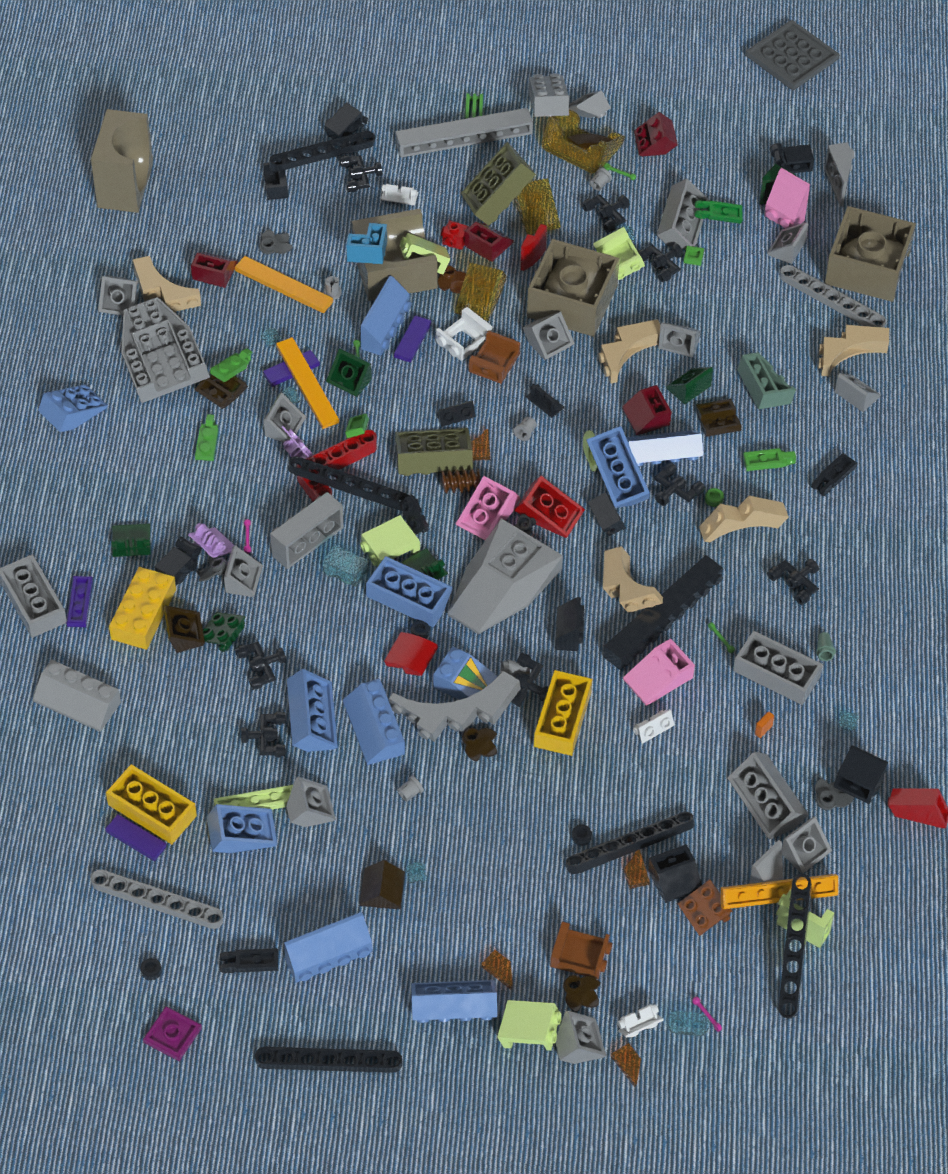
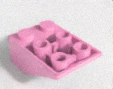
M669 639L655 647L623 677V680L647 706L691 680L694 675L695 665L676 643Z

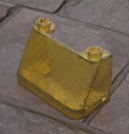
M569 109L568 116H550L541 142L543 149L589 173H596L599 168H603L623 145L625 136L613 132L608 135V138L613 140L609 142L602 140L598 145H591L589 148L583 149L567 141L569 136L590 134L579 128V115Z

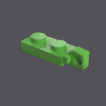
M244 349L240 354L235 353L213 366L210 374L226 382L247 368L249 361H251L252 351Z
M207 414L206 424H201L195 460L214 461L219 434L218 425H215L214 415Z
M777 448L744 452L743 459L746 471L781 468L795 464L796 454L795 451L785 452Z

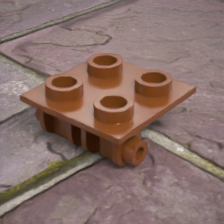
M711 879L678 903V906L699 936L719 921L727 922L730 920L731 917L729 915L733 912L731 908H721V894Z

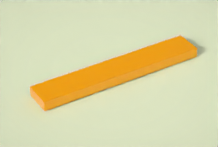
M244 256L235 266L236 272L323 314L333 303L332 297L249 257Z
M293 337L276 343L280 355L321 428L325 429L338 424V416Z
M837 874L810 877L812 881L811 899L838 895ZM799 878L796 885L799 889H804L807 887L808 881L806 878ZM793 879L721 887V908L730 909L778 903L783 894L787 895L792 888Z

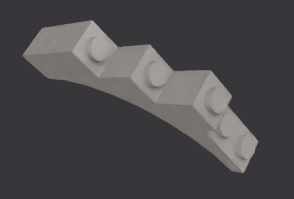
M502 671L483 690L454 702L439 704L421 703L406 699L395 693L390 696L389 702L395 713H402L407 716L410 722L417 725L418 734L422 738L435 742L447 725L454 731L459 730L464 733L477 716L483 722H490L494 725L521 687L518 679Z

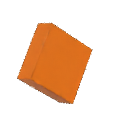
M767 712L756 723L755 735L759 738L773 726L774 715Z

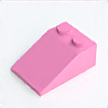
M781 168L767 200L764 216L785 229L803 223L805 221L810 184Z
M483 476L456 525L486 540L501 518L505 521L509 518L521 498L514 491Z

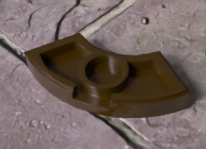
M577 134L567 137V142L578 150L589 148L603 152L615 147L616 143L611 138L597 134Z

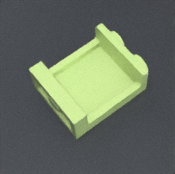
M624 227L593 243L597 252L620 258L618 280L645 266Z
M407 233L406 237H403L400 242L404 259L408 260L412 252L425 257L436 255L437 273L444 274L450 261L445 247Z
M401 515L361 534V549L364 553H368L372 564L377 567L385 556L394 559L408 551H411L413 555L420 552L419 539Z
M791 889L787 895L783 894L778 902L780 907L776 912L778 916L777 925L786 930ZM794 903V907H795L797 910H802V909H804V908H802V907H800L799 905H797V904ZM827 909L821 918L809 912L806 941L818 948L822 946L830 934L834 912ZM800 919L794 920L792 922L793 930H801L803 928V921Z
M507 1000L497 1038L504 1048H512L514 1042L544 1045L546 1050L551 1051L553 1043L557 1039L556 1031L561 1023L562 1014L555 1003Z

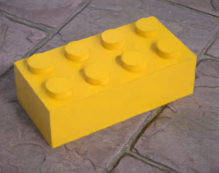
M138 567L109 625L111 640L147 650L165 614L164 606H169L176 592L175 577Z
M554 670L535 730L534 747L570 756L573 755L592 693L593 679Z
M132 764L106 792L107 802L110 807L171 845L197 817L194 802Z

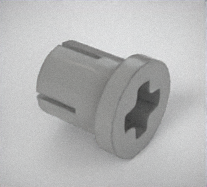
M599 168L596 171V175L590 180L591 187L600 191L606 183L612 180V175L606 169Z
M335 276L327 277L324 294L336 300L342 294L339 279Z
M525 417L514 428L515 436L522 441L529 440L532 435L531 433L537 426L536 421L531 417Z
M412 775L397 791L402 799L407 802L418 793L424 792L421 783Z

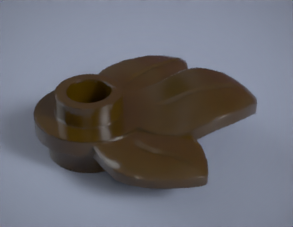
M475 728L467 729L462 735V741L466 745V755L473 761H478L481 755L485 757L496 755L497 748L492 740L497 736V733L489 728L480 730Z
M572 975L566 978L563 983V989L566 993L565 1002L567 1006L574 1012H578L581 1006L588 1008L597 1007L599 999L594 990L600 986V981L592 976L580 978ZM576 985L577 988H570V986Z

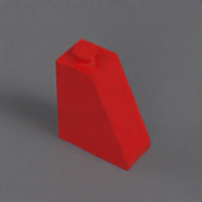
M892 789L891 796L888 797V807L895 817L939 828L947 827L948 807L939 789Z

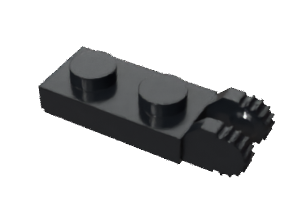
M842 453L820 473L811 484V488L816 490L824 481L827 484L821 489L820 494L825 496L857 467L858 463Z
M277 948L245 949L220 954V960L233 962L236 960V963L221 964L220 972L278 971Z

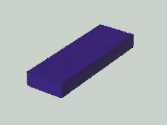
M414 316L394 353V358L412 362L431 326V320Z
M311 350L302 353L310 369L320 366L318 359ZM285 362L263 371V375L271 387L293 378Z
M73 576L67 627H87L93 577Z
M119 814L105 828L106 833L154 862L167 847L165 842Z

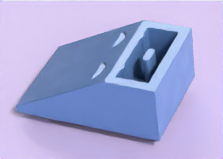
M81 385L44 393L38 411L59 432H64L77 428L105 410L108 405L90 387Z

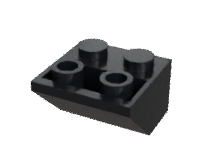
M576 597L558 606L556 617L555 650L578 651L579 644H583L584 605H581V597Z
M852 745L837 773L833 787L870 804L879 791L888 762Z
M687 844L649 858L648 871L665 903L689 895L702 886L696 861Z

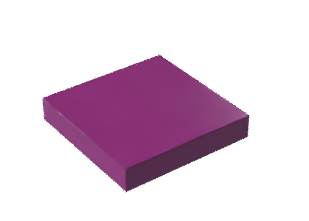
M165 1006L143 1038V1043L180 1062L201 1031L202 1025Z

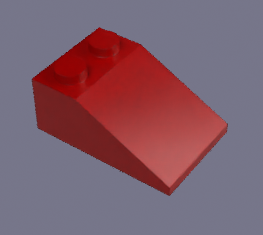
M540 476L530 485L516 506L515 511L520 515L525 514L529 518H534L536 525L567 538L585 509L544 477Z

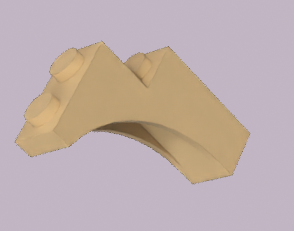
M150 256L133 259L134 272L144 302L156 297L162 298L163 303L173 312L201 306L199 289L182 287L165 279L154 267Z
M658 319L617 327L616 335H614L615 342L601 345V352L598 353L600 363L604 365V375L609 378L610 383L618 382L621 367L632 355L645 348L659 345L661 325Z
M846 325L845 332L841 333V338L824 337L823 344L819 345V355H822V358H819L818 369H822L821 376L829 377L832 370L849 357L864 353H887L889 328Z
M748 496L738 507L719 504L699 526L704 542H712L729 532L748 527L762 526L778 529L789 516L783 502Z
M622 546L604 552L603 589L611 598L620 597L619 603L628 613L663 604V597L655 587L643 586L633 580L630 571V556Z

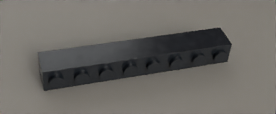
M705 555L661 594L663 604L643 610L606 643L603 649V657L619 670L624 666H629L634 657L642 654L651 642L654 643L663 631L670 629L675 620L681 619L686 610L693 608L702 596L705 597L714 585L717 586L722 581L723 567Z

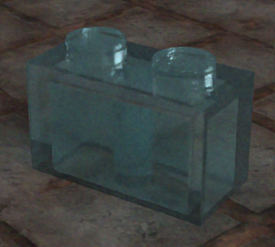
M336 545L332 547L323 560L324 573L354 587H357L368 571L366 559Z

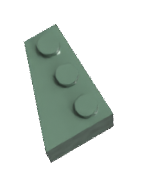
M759 352L742 355L737 370L758 409L792 403L796 388L790 387L784 381L785 378L782 375H778L773 370V366Z

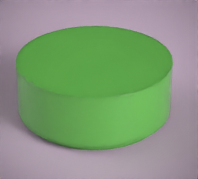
M711 488L707 490L705 502L709 506L718 507L719 504L723 503L724 494L720 489Z

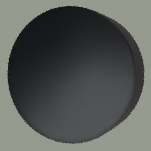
M416 621L411 625V634L425 639L429 637L430 627L428 623Z
M583 824L575 826L571 836L573 842L581 846L587 845L592 839L591 829Z
M154 958L144 960L140 966L141 975L146 980H155L162 973L160 962Z

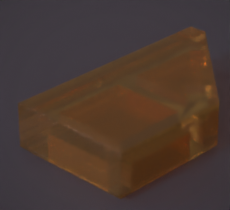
M485 429L482 435L471 441L473 461L490 460L489 430Z
M637 850L624 868L629 889L646 886L650 883L641 852Z
M494 950L481 963V967L511 990L513 988L511 961Z
M628 1043L613 1052L611 1058L635 1087L638 1081L641 1058Z

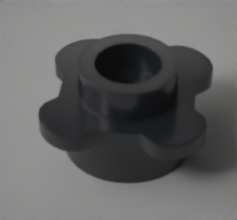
M521 514L515 527L530 535L532 527L536 525V520Z

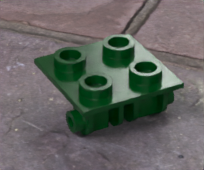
M150 524L113 525L111 540L112 557L151 555Z
M427 548L401 562L436 580L448 575V572L443 568L445 566L442 559H435Z
M216 612L203 629L204 641L218 644V648L222 652L228 651L232 642H235L240 632L245 628L244 619L246 617Z

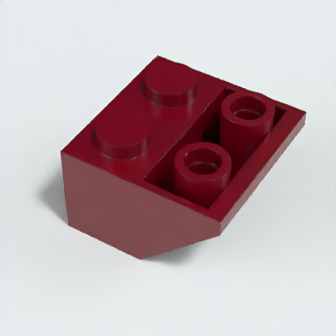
M660 112L634 130L638 152L641 157L665 155L678 145L672 120Z
M475 222L465 230V247L491 262L514 243L513 239L487 224Z
M198 252L191 264L192 280L226 288L235 270V266L238 264V260L207 252Z
M657 385L638 391L622 406V410L636 436L670 426L672 411Z

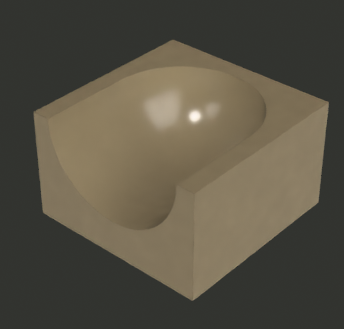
M106 110L91 157L98 208L139 212L153 166L148 114Z
M847 206L829 255L825 284L893 302L906 256L909 257L916 223Z
M421 208L352 221V234L367 235L369 223L387 224L388 241L383 264L357 263L368 301L376 300L389 276L394 277L409 294L437 289L436 255L425 257L412 252L409 259L406 260L400 247V242L403 237H406L407 233L425 239Z
M552 239L528 288L527 317L537 320L561 311L569 330L594 337L618 287L620 258Z

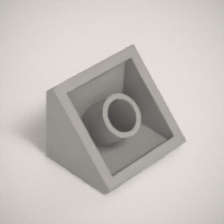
M804 222L781 230L767 254L792 264L806 242L808 223Z
M839 373L837 377L835 393L862 412L881 396V394L853 375Z
M279 393L264 418L265 436L281 442L291 439L282 426L287 431L291 429L297 434L306 419V416L283 393Z
M236 545L232 547L224 575L225 592L253 597L255 596L263 565Z
M814 816L785 837L782 845V855L800 873H804L832 852Z

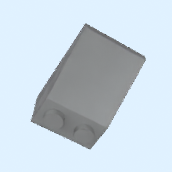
M848 142L828 145L824 169L839 206L844 204L850 171H852V159H854V150L850 148Z

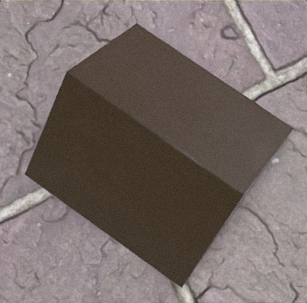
M164 606L168 639L177 653L205 644L200 612Z
M386 860L364 868L360 906L401 910L405 871Z

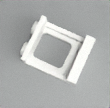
M466 307L462 310V318L444 331L440 328L436 329V342L439 346L447 349L452 356L462 361L484 344L486 333L488 331L492 332V326ZM460 331L465 332L475 340L465 349L452 338Z

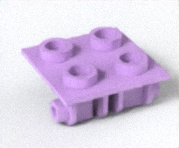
M282 426L291 438L283 443L284 449L291 457L298 456L307 459L314 455L291 429L287 431Z
M198 523L195 527L196 532L189 533L194 542L200 545L213 558L231 554L232 547L235 546L215 527L209 529L205 524Z

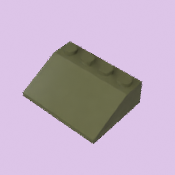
M506 142L461 194L473 214L490 226L492 222L498 219L501 212L509 207L510 202L520 195L522 189L533 180L536 174L517 151Z
M468 428L395 432L398 474L404 476L416 473L429 475L435 472L441 473V470H443L444 474H447L448 470L453 472L455 469H458L462 473L463 469H466V472L473 469V453Z

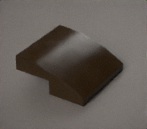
M211 375L210 378L202 380L194 390L221 409H224L237 399L248 386L236 376L223 382Z
M732 399L696 405L697 414L706 437L741 431L742 425L736 415V407Z

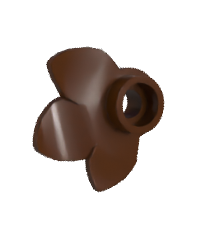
M448 265L443 275L439 273L440 277L437 283L443 291L450 289L454 293L461 294L464 293V283L470 281V277L466 273L456 271L454 267Z

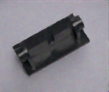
M531 385V393L526 398L552 418L564 409L559 400H555L540 388V385Z
M473 400L445 409L440 408L436 412V416L438 419L440 418L441 427L476 417Z
M411 494L399 502L406 521L415 535L420 532L425 533L429 531V524H427L424 515L420 514L422 510L415 496Z

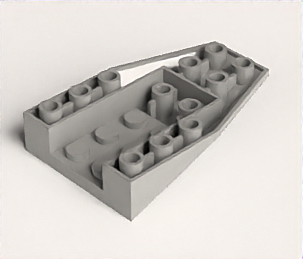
M158 297L124 309L121 353L141 403L210 378L190 327Z
M501 518L467 565L448 611V616L477 634L486 631L528 607L562 570L563 555Z

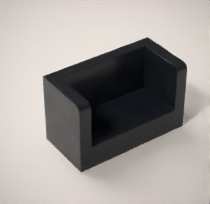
M269 162L263 163L267 199L288 198L285 170L276 172L269 168ZM273 162L276 165L281 164L280 162Z

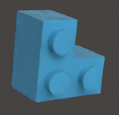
M369 223L367 235L349 233L346 245L347 262L383 264L388 241L387 224Z

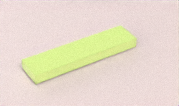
M293 785L215 798L214 806L220 804L267 809L284 808L287 805Z

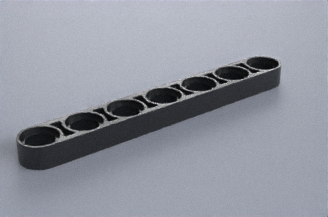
M363 131L274 154L270 157L269 168L278 172L371 148L375 142V134L370 131ZM363 138H369L371 141H366ZM348 142H355L356 145H351ZM333 146H340L341 149H336ZM318 150H325L326 153L319 152ZM304 153H307V154H310L311 156H310V157H307V156H304L303 154H304ZM289 157H292V158H295L296 160H295V161H292V160H289L288 158H289ZM274 161H277V162H280L281 164H280V165H276V164H274L273 162H274Z
M298 456L291 457L288 462L287 469L294 475L402 511L399 500L409 496L404 492ZM295 463L300 465L301 467L297 468L294 467L292 464ZM310 470H316L318 474H314ZM328 476H334L336 480L329 479ZM345 482H351L354 486H349ZM363 488H369L372 492H367ZM381 494H386L390 498H384Z
M682 812L574 854L566 859L567 871L570 874H579L686 832L695 826L694 816L690 812Z
M803 873L797 874L793 878L778 1006L780 1015L786 1019L794 1018L799 1011L812 881L809 876ZM799 878L807 879L808 885L806 888L799 889L796 883ZM799 898L804 899L806 902L802 910H797L794 907V902ZM796 919L803 921V928L799 931H795L792 928V922ZM793 940H798L801 943V949L797 952L790 950L789 945ZM791 961H796L799 964V969L795 973H791L787 969V965ZM789 982L796 984L797 989L793 994H788L785 991V985ZM787 1003H791L794 1006V1012L791 1015L783 1013V1006Z
M261 1047L255 1053L256 1064L263 1069L394 1073L402 1068V1056L399 1052L393 1050ZM266 1053L271 1058L267 1062H261L259 1056ZM284 1054H289L292 1060L284 1063L280 1060V1057ZM305 1055L313 1057V1061L310 1063H304L301 1059ZM330 1055L335 1060L331 1064H326L323 1062V1058ZM348 1056H353L356 1062L349 1065L344 1062V1059ZM368 1057H375L378 1060L374 1065H368L365 1061ZM394 1057L399 1060V1063L395 1066H390L387 1060Z

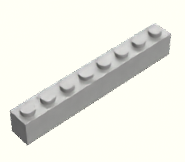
M528 108L405 129L395 131L396 146L400 158L530 135L533 134V121Z

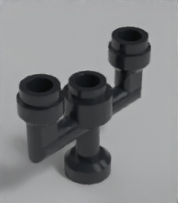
M345 155L340 157L341 167L347 168L357 164V166L350 168L351 179L354 178L355 180L346 182L348 192L369 188L370 184L367 174L375 173L377 176H382L383 174L380 162H376L373 167L364 168L361 155L351 157Z
M600 194L592 199L584 200L581 204L586 212L593 210L596 205L601 204L602 206L598 210L599 217L601 219H608L612 216L615 218L603 223V229L607 233L614 231L617 226L626 222V219L616 210L619 208L626 209L630 206L629 200L625 195L619 196L618 201L612 205Z
M653 244L646 249L638 250L643 262L648 259V256L655 255L651 263L655 269H662L658 273V278L661 282L670 280L672 275L681 270L679 266L670 260L673 257L680 258L683 256V250L678 244L672 245L671 251L663 254Z
M669 462L654 477V480L668 488L664 492L659 491L656 493L655 500L661 506H665L669 503V497L676 493L687 502H690L694 497L700 496L704 492L705 485L701 481H697L691 485V489L688 492L684 491L686 480L682 476L674 477L671 481L666 479L675 474L677 470L676 466Z
M808 559L801 571H797L786 560L769 569L767 576L772 581L782 577V573L786 570L790 573L786 580L790 588H798L802 584L806 587L805 590H800L795 596V600L800 605L807 603L810 597L819 590L815 584L805 577L809 573L815 574L819 571V566L813 559Z
M259 641L249 645L242 644L235 648L238 659L246 658L250 653L255 652L257 656L252 657V660L249 661L252 672L264 670L265 675H255L249 679L252 690L260 689L264 684L276 680L268 664L276 661L281 664L287 662L282 647L276 649L275 654L264 657L265 654Z
M521 653L516 663L523 668L528 667L532 671L529 676L524 673H518L516 679L520 681L521 690L511 703L520 707L528 694V689L538 694L539 700L544 702L549 687L544 686L542 688L533 683L543 665L532 660L530 655Z
M276 711L274 714H260L261 731H249L247 727H241L242 743H247L249 739H260V756L274 755L276 758L286 756L285 744L267 746V743L278 740L277 728L268 727V723L276 725L286 724L285 712Z

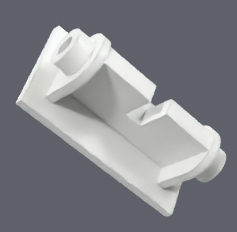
M388 183L382 186L383 194L381 200L415 206L418 192L413 187L402 186L401 189H398V186Z
M660 710L659 713L650 717V721L645 720L635 725L633 732L635 735H640L642 744L674 726L671 710Z
M649 1004L638 1010L639 1018L636 1017L635 1012L621 1017L617 1021L620 1028L618 1032L625 1037H634L646 1028L656 1027L664 1019L656 1014L659 1012L656 1004Z

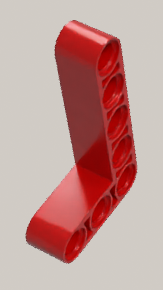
M366 430L365 434L350 437L307 458V460L340 470L374 453L377 450V435L372 430ZM310 470L312 473L318 474V471ZM297 476L298 483L313 502L317 497L324 495L326 492L332 495V490L329 486Z

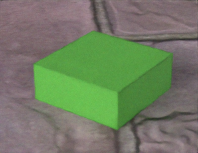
M687 246L684 263L701 266L704 248Z

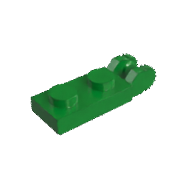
M702 200L694 203L695 208L707 209V211L697 210L695 212L696 218H708L710 220L741 224L743 221L742 205Z

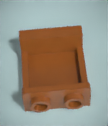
M488 331L486 333V341L477 355H472L469 359V372L502 384L520 355V342Z
M562 922L551 955L550 967L599 979L601 972L605 973L606 954L610 955L613 943L610 942V934H606L605 938H600L569 930L570 923Z

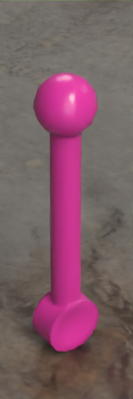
M246 519L244 521L246 526V546L244 547V552L249 554L251 553V547L249 546V526L251 521Z
M694 997L692 999L693 1004L701 1009L714 1025L717 1032L721 1031V1025L713 1019L700 1003V998Z

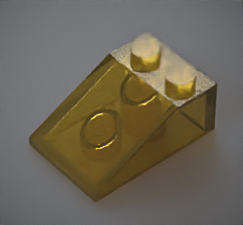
M548 178L530 182L522 189L520 195L514 198L526 234H535L540 224L546 225L547 231L561 228Z
M469 263L454 313L462 315V310L468 307L483 320L489 321L505 285L507 276L504 271Z

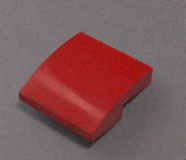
M540 224L534 236L527 234L521 246L520 270L525 271L533 266L546 251V225Z
M401 632L384 662L389 667L403 668L405 674L422 676L438 649V645L420 636Z

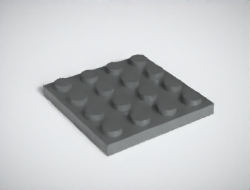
M790 20L753 45L745 53L746 57L793 91L840 58L838 52L793 20Z

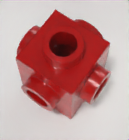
M449 220L447 225L443 226L441 230L442 244L462 250L465 245V230L469 226Z

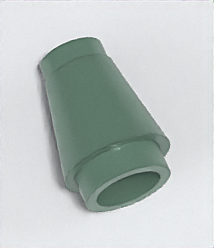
M822 632L818 636L816 654L820 660L830 661L834 658L836 650L830 634Z

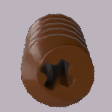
M479 468L476 474L473 469H470L469 474H467L466 469H463L461 474L458 469H455L454 475H452L451 470H448L446 475L441 470L442 488L446 494H448L449 488L452 489L453 493L456 492L457 488H459L460 493H463L464 487L470 492L472 487L476 490L480 483Z

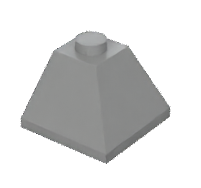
M602 90L585 94L569 104V114L587 118H601L606 115L607 110L611 109Z
M110 275L102 276L98 312L123 316L124 309L135 306L138 281Z
M561 311L537 319L522 327L529 344L544 360L575 344Z
M661 323L658 349L693 358L699 343L700 330L681 325Z
M297 777L286 805L290 823L308 827L336 820L328 787L305 778Z
M778 840L752 865L749 884L783 879L782 841Z
M566 1011L555 1042L559 1059L576 1064L606 1057L596 1018Z

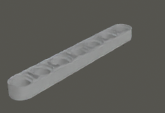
M785 265L781 268L780 278L783 282L863 326L885 328L886 319L883 315L794 266ZM784 272H791L793 275L786 276ZM805 280L807 281V283L801 284L798 281ZM820 288L822 291L815 292L813 289ZM834 296L837 300L833 301L828 299V297ZM849 304L852 308L846 309L843 305ZM858 313H865L867 316L861 317ZM880 321L882 325H875L873 322Z
M96 870L91 875L92 886L98 891L210 929H217L223 924L222 911L213 906L105 870ZM103 876L106 878V881L102 884H97L95 879ZM116 883H123L125 885L122 890L113 888ZM136 889H141L144 891V893L138 897L132 894L133 891ZM156 895L163 898L159 903H154L151 899ZM173 902H180L182 904L179 909H172L170 907ZM193 908L200 909V913L196 916L190 915L189 911ZM213 914L220 917L216 922H210L208 918Z

